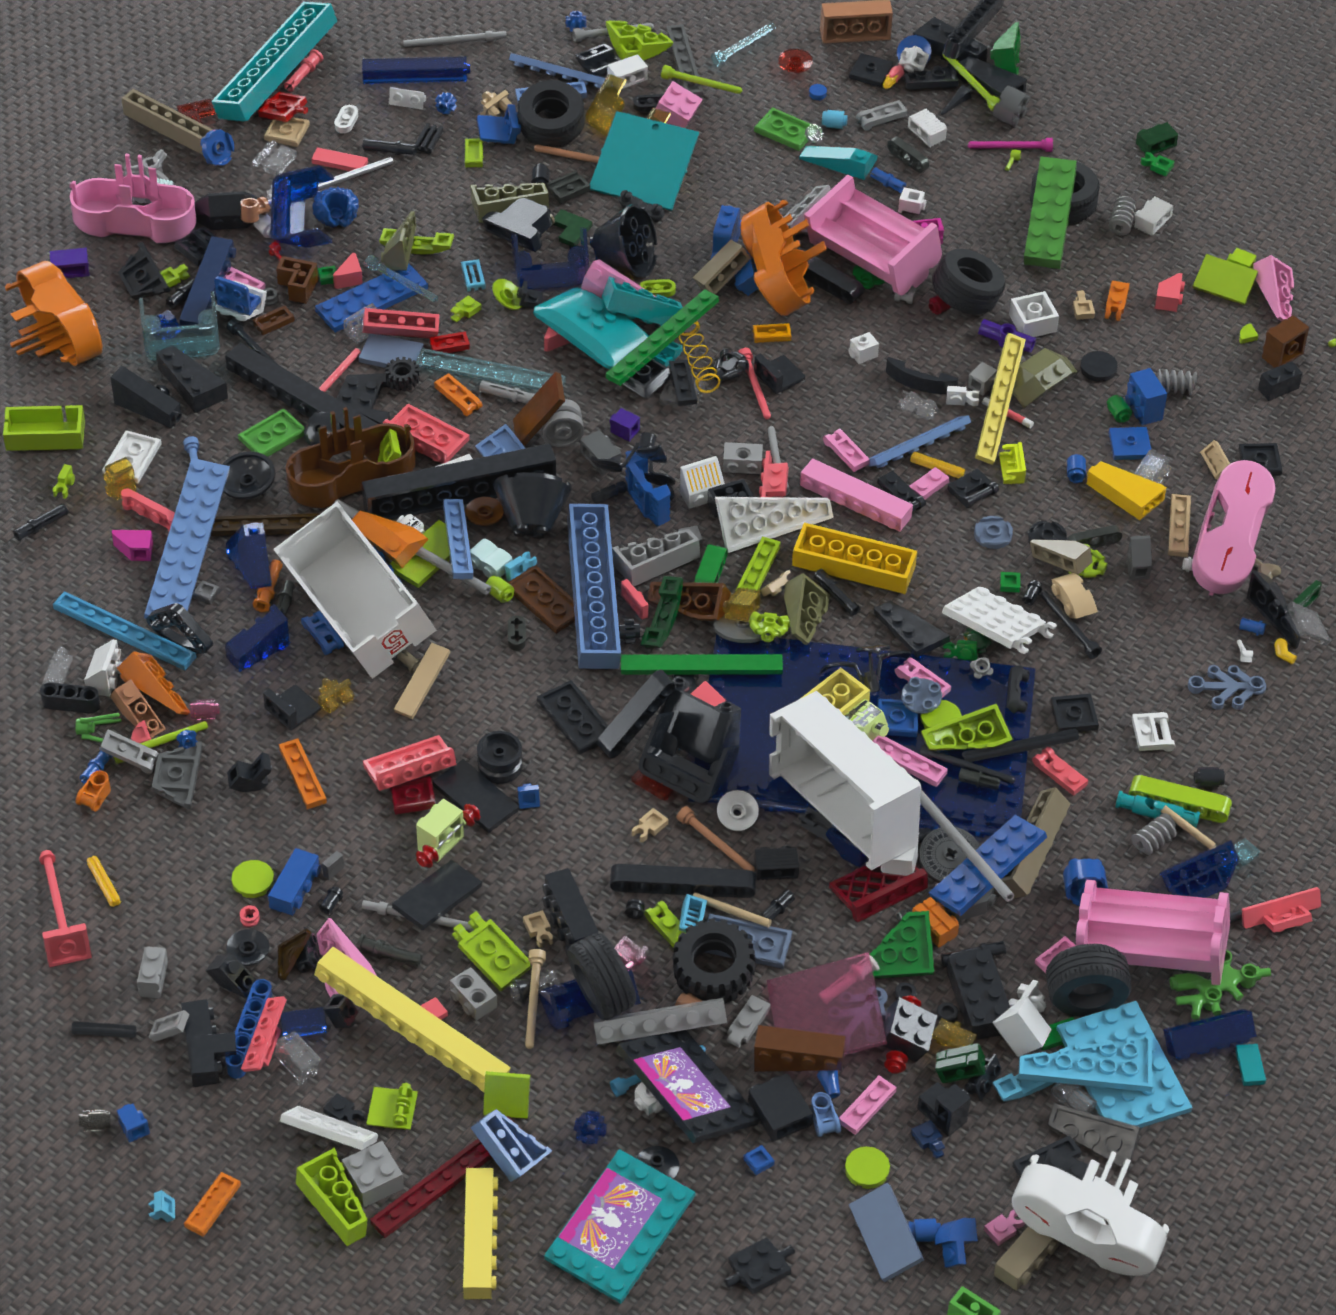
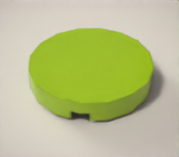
M942 700L934 711L921 714L920 720L924 728L928 729L962 715L960 709L955 704Z
M260 860L245 861L239 864L232 872V885L237 893L239 892L246 898L261 897L273 887L274 873L272 868L265 862Z
M866 1146L859 1147L848 1155L845 1172L847 1178L854 1185L857 1186L858 1184L862 1188L871 1189L877 1188L887 1180L890 1164L887 1156L882 1151Z

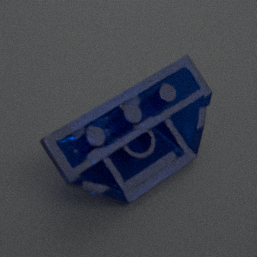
M1230 840L1171 865L1160 872L1168 892L1172 895L1206 898L1228 887L1240 859Z

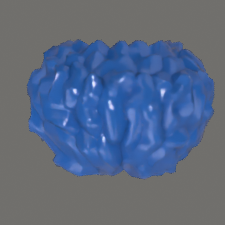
M330 187L321 192L317 191L313 202V215L326 226L336 227L341 225L347 227L357 216L359 200L352 193V190L344 189V187L341 189L339 187Z

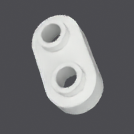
M346 105L341 108L335 119V130L344 134L352 130L358 118L357 107Z

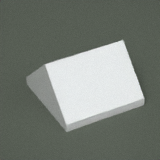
M1026 995L992 1022L1017 1057L1043 1047L1051 1031L1049 1025Z

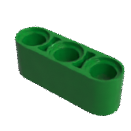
M711 544L707 545L694 583H718L727 559L728 548Z

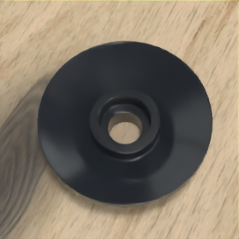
M318 412L312 415L306 422L304 436L310 446L320 443L319 432H317L320 426H326L327 436L332 432L330 413ZM336 418V429L340 430V424Z
M244 929L234 933L226 945L227 953L232 952L244 966L255 965L264 960L270 948L267 937L262 932L254 929Z
M651 1146L642 1150L636 1157V1159L673 1180L679 1172L678 1157L666 1147Z

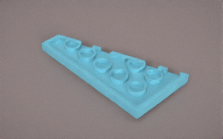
M1152 1034L1145 1035L1143 1039L1134 1040V1038H1127L1124 1042L1114 1043L1108 1041L1079 1046L1075 1050L1068 1051V1048L1059 1049L1057 1053L1048 1054L1041 1052L1020 1056L1018 1079L1151 1092L1153 1087Z

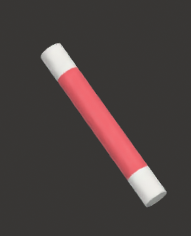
M985 397L982 404L988 406L990 399ZM1008 409L1007 417L1030 429L1032 428L1033 421Z

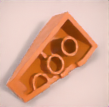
M361 510L352 519L370 544L375 545L379 551H382L384 555L401 568L428 541V538L414 527Z
M132 652L117 667L123 681L127 682L131 679L139 690L178 714L188 715L190 713L180 695L172 691L174 685L164 678L166 675L165 671L151 654Z

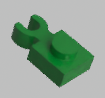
M1149 152L1145 153V158H1141V165L1151 166V171L1165 177L1172 170L1175 161L1158 155L1156 158Z
M958 640L957 645L952 642L943 645L944 649L948 648L951 650V652L944 653L945 659L957 656L958 661L972 662L979 658L977 641Z

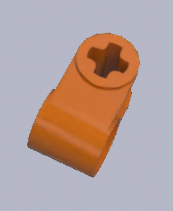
M101 770L93 772L85 785L77 793L76 804L88 806L94 812L98 811L111 791L108 774Z

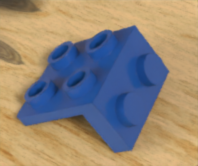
M508 104L504 117L477 116L480 140L515 144L517 134L521 132L515 104Z
M219 276L214 279L218 305L250 316L260 304V296L249 293L247 286Z

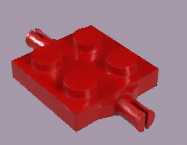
M277 92L273 97L266 99L261 106L263 107L258 110V113L263 118L288 122L296 113H308V107H303L307 104V100L304 96Z

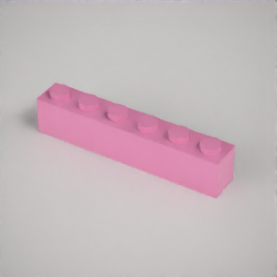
M813 458L801 472L800 486L882 523L889 528L901 532L912 518L913 504Z

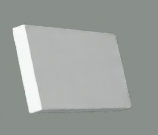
M296 1106L281 1114L280 1122L360 1150L372 1145L378 1138V1134L301 1106Z

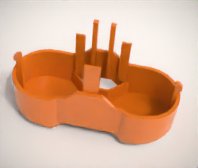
M42 261L20 270L16 274L17 281L12 284H6V291L16 287L19 288L23 301L27 306L11 313L13 319L18 321L32 315L37 323L19 330L21 336L38 330L37 332L10 343V346L13 348L38 337L40 339L36 343L17 350L16 354L18 356L45 345V348L35 351L38 357L59 349L64 355L60 357L61 361L69 362L76 366L102 354L100 332L89 305L82 300L68 283L62 271L53 263Z

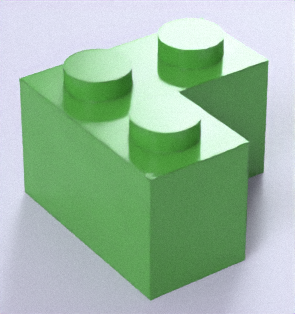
M962 1286L949 1302L947 1315H1000L1001 1311Z

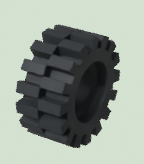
M396 357V361L392 359L390 363L386 364V382L391 389L396 387V391L400 389L406 391V388L412 390V386L415 388L419 383V365L416 364L415 360L412 361V358L406 360V357H402V359ZM398 373H408L403 376L397 375Z

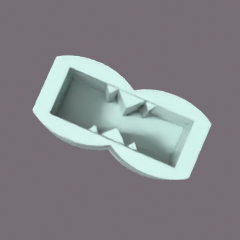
M482 539L470 549L472 567L482 570L488 578L504 575L506 573L505 565L513 560L509 553L498 548L487 539Z

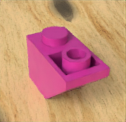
M112 530L114 547L131 561H151L153 550L151 530Z

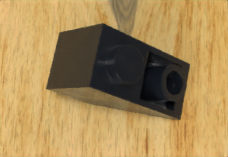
M232 952L217 955L205 970L219 986L243 998H248L253 983L257 981Z

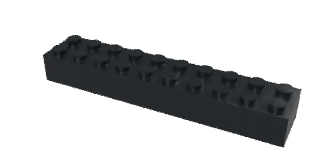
M545 444L363 481L364 511L394 520L402 515L404 517L408 514L414 516L443 510V499H463V505H467L472 500L480 497L496 499L498 497L494 490V481L504 475L512 478L516 477L517 473H542L556 476V458L551 445Z

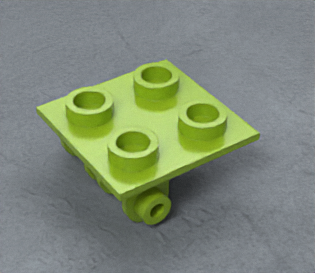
M403 1083L399 1089L374 1087L367 1125L411 1130L418 1091H412L409 1083Z

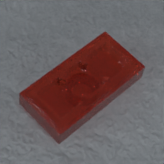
M640 770L632 776L633 783L664 802L675 791L645 776Z

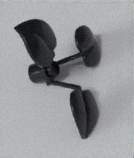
M649 432L642 433L640 443L636 442L634 449L623 463L590 456L591 461L602 470L622 472V468L627 465L636 452L638 456L649 459V473H644L645 479L648 482L659 486L665 484L675 485L676 483L673 477L664 473L654 472L653 462L666 463L667 455L661 444L655 446L657 436Z
M890 646L860 647L856 649V652L868 651L869 672H864V676H862L856 662L829 663L822 667L820 674L827 669L837 666L852 667L858 674L859 682H863V685L870 689V693L880 691L879 680H881L880 673L883 660L889 657L908 659L909 657L911 658L910 651L899 650L877 655L876 657L879 658L876 674V671H873L872 652L879 654L882 650L890 649Z

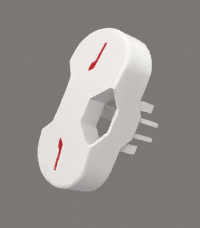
M1114 1151L1111 1152L1100 1178L1095 1176L1100 1163L1091 1159L1083 1180L1056 1167L1036 1164L1039 1155L1031 1156L1029 1160L1031 1164L1024 1169L1012 1196L1013 1209L1025 1224L1037 1233L1052 1237L1093 1259L1101 1268L1123 1275L1141 1276L1151 1273L1156 1268L1167 1240L1169 1228L1166 1224L1161 1227L1150 1217L1130 1207L1138 1186L1137 1183L1130 1180L1124 1195H1122L1119 1188L1131 1160H1125L1115 1186H1112L1105 1180L1116 1156Z

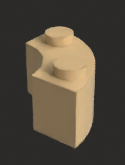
M1071 573L1052 579V592L1062 602L1065 613L1070 618L1077 619L1098 612L1090 590L1084 589L1081 584L1083 579L1080 576Z

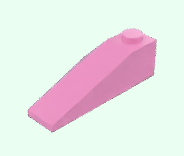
M1272 255L1253 263L1254 270L1258 271L1255 280L1276 318L1280 321L1288 319L1292 313V307L1289 303L1293 300V295L1290 292L1294 288L1292 268Z
M600 259L593 261L584 276L581 286L582 289L597 295L601 299H603L602 294L609 276L615 278L614 282L629 283L638 291L642 288Z
M328 918L317 933L320 955L324 956L332 947H335L376 975L365 957L336 923ZM325 983V988L330 997L333 994H339L333 987Z

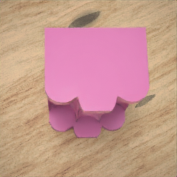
M850 175L844 177L804 214L805 220L807 219L809 224L807 231L812 244L817 245L824 241L827 248L891 284L893 291L901 296L906 294L911 286L917 288L927 279L929 269L936 266L941 259L942 250L936 224L931 222L926 228H923L855 189L854 179Z
M1086 880L1079 908L1076 946L1083 944L1107 945L1121 952L1127 959L1128 965L1211 973L1212 985H1221L1230 928L1229 893L1220 892L1218 899L1097 888L1095 880Z

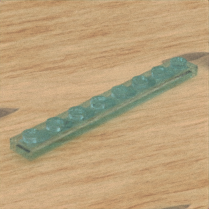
M421 348L416 360V364L419 367L539 390L553 375L552 373ZM561 375V377H562V384H563V388H564V385H565V382H566V376H562V375Z

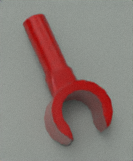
M274 241L269 245V254L271 256L275 255L280 261L282 258L279 253L281 246Z

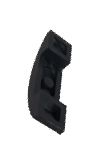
M891 357L887 358L886 373L897 382L909 388L932 394H947V386H958V377L940 373L939 377L905 368L906 362Z

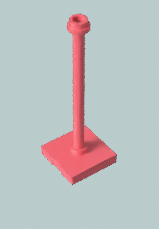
M45 850L41 852L39 861L45 866L59 927L56 930L42 932L50 968L90 959L92 955L85 923L67 927L53 866L55 855L52 851Z

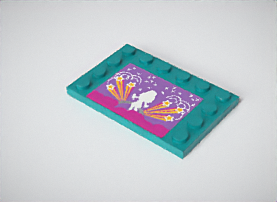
M619 1149L547 1250L544 1258L621 1304L696 1196L695 1191Z

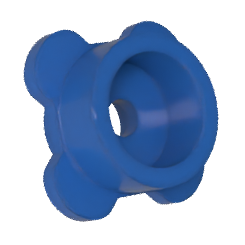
M184 730L176 737L180 744L178 748L184 747V749L196 746L195 743L198 742L195 738L196 732Z

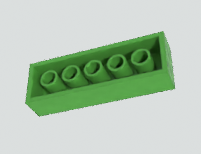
M1040 157L1024 253V265L1061 268L1077 161Z

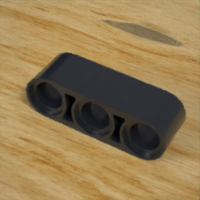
M48 682L40 688L42 704L46 709L80 713H95L100 709L99 693L95 687Z

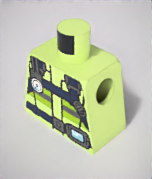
M866 699L862 700L845 715L858 729L865 732L871 740H874L878 735L885 737L889 732L883 711Z

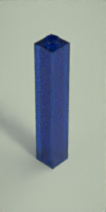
M466 56L362 59L363 84L467 81V74H470V64H467Z

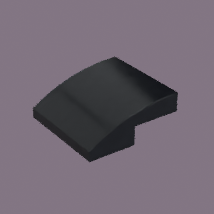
M605 43L575 55L585 71L595 76L607 74V65L621 60L614 55L613 48Z
M202 227L192 230L190 237L175 241L174 248L196 266H199L211 237L217 236L207 228Z

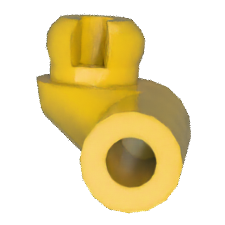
M1283 638L1277 639L1274 644L1276 656L1290 664H1294L1297 656L1288 651L1287 640Z

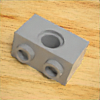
M725 442L723 472L761 474L763 444Z

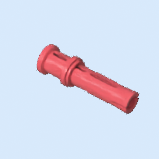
M312 49L309 52V56L301 61V66L284 83L285 89L291 85L288 91L292 92L309 72H313L315 66L323 61V55L318 50Z

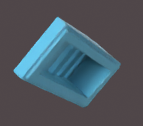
M689 894L686 895L681 910L680 931L686 932V928L689 926L685 924L693 925V927L696 926V923L686 919L695 922L703 920L707 900Z

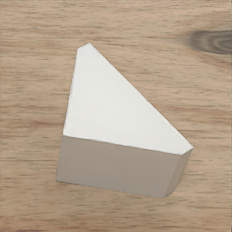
M918 845L882 864L881 871L883 873L904 876L914 873L918 859Z

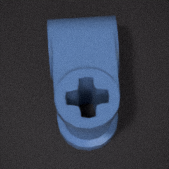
M824 1092L816 1093L812 1097L810 1110L813 1113L812 1119L817 1136L822 1137L823 1134L830 1132L840 1133V1121L835 1112L831 1097Z

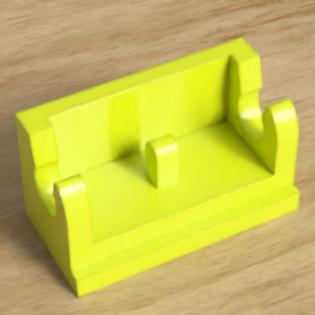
M1022 442L1003 445V450H1011L999 453L1003 484L1025 483L1026 466Z

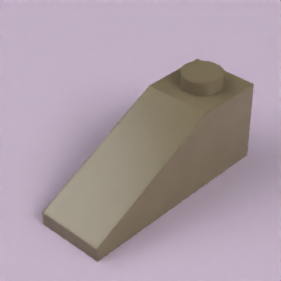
M1033 539L1030 541L1034 558L1078 575L1093 562L1090 547L1077 541Z

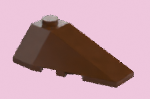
M662 582L650 583L647 597L649 602L658 605L661 597L658 591ZM683 582L678 613L697 620L718 621L728 612L732 593L724 583Z

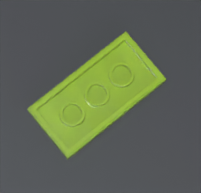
M438 520L423 533L428 538V541L422 547L448 562L450 554L446 525ZM414 555L403 568L393 561L390 563L394 574L417 588L423 585L440 569L417 555Z

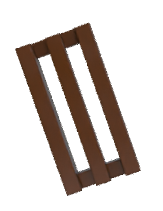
M284 305L253 319V325L257 326V330L261 331L263 336L294 322L295 319L294 315Z

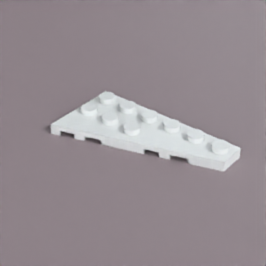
M715 497L724 546L728 548V553L757 544L762 536L772 539L801 529L804 522L816 524L833 518L831 502L828 498Z

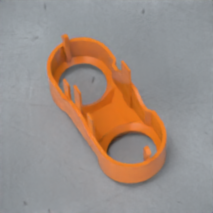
M781 200L776 206L766 202L745 214L740 223L744 245L750 256L754 259L757 272L754 273V281L768 303L783 316H788L810 303V295L813 294L814 288L808 289L804 280V275L809 266L808 260L827 250L824 241L807 251L796 249L800 247L799 240L794 242L793 235L809 227L806 219L789 229L787 223L793 220L791 214L783 218L778 211L788 205L786 200Z

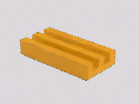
M789 323L753 325L754 343L791 341L792 336Z

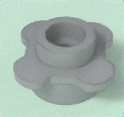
M986 657L978 658L970 663V667L974 670V677L977 679L985 675L990 676L993 673L989 659Z

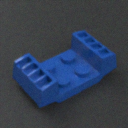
M631 451L625 452L626 458L629 456ZM635 452L626 465L625 479L628 484L627 491L643 516L649 518L659 527L670 520L671 493L667 484L653 489L652 484L645 479L644 473H648V459L638 456Z

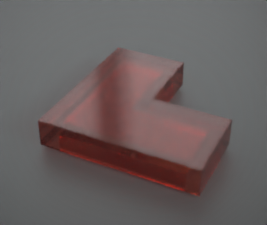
M211 99L177 106L178 112L201 124V117L216 114Z

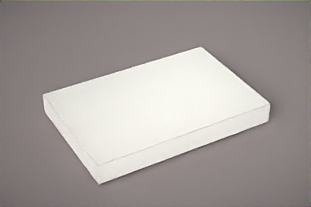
M126 430L103 467V475L138 484L161 446V439Z

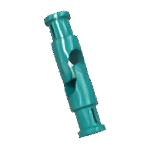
M1119 791L1115 808L1120 807L1132 810V813L1155 819L1163 814L1161 810L1166 805L1195 828H1197L1201 813L1184 810V807L1140 795L1124 794L1123 791Z

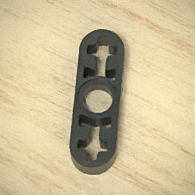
M894 137L887 142L889 151L918 173H922L929 168L928 159L899 137Z
M1111 525L1074 533L1066 541L1088 544L1092 549L1115 544L1122 539L1123 535L1117 525Z

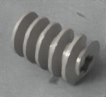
M1121 196L1116 199L1109 221V228L1113 233L1122 236L1129 234L1136 212V201L1127 196Z
M1158 369L1157 378L1162 386L1166 388L1167 393H1169L1171 388H1173L1175 394L1178 389H1181L1182 394L1188 389L1189 395H1191L1196 388L1197 372H1194L1193 376H1191V372L1187 371L1184 376L1182 370L1179 371L1178 375H1176L1175 370H1172L1169 375L1168 369H1165L1162 374L1161 370Z
M1163 813L1160 817H1157L1154 821L1143 827L1142 830L1133 834L1131 841L1138 850L1146 855H1151L1153 851L1162 847L1165 842H1169L1171 838L1176 837L1175 822L1169 814Z

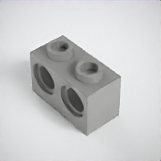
M471 967L450 980L449 993L454 1001H459L465 1013L471 1015L476 1021L497 1008V995Z

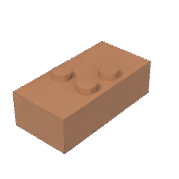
M890 0L822 3L820 23L822 42L840 43L890 40L893 16Z

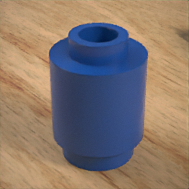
M1075 454L1067 459V477L1071 482L1080 483L1086 477V459L1082 455Z
M935 1218L913 1219V1222H908L916 1242L935 1241L937 1230L941 1226L940 1223H936Z

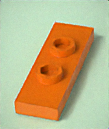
M221 1172L186 1219L184 1227L204 1237L241 1186L240 1181Z

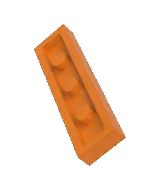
M299 739L279 744V750L306 808L311 809L326 804V796Z

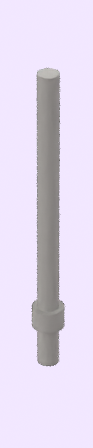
M485 31V33L403 40L404 47L479 40H486L487 42L493 41V39L507 38L506 31Z
M366 900L362 902L363 909L377 911L381 915L391 914L404 917L394 910L389 903L381 901L376 903ZM440 917L434 922V924L453 928L461 923L467 931L474 930L468 922L452 918Z

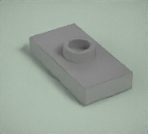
M183 1010L155 1020L149 1039L156 1042L183 1032L189 1013Z

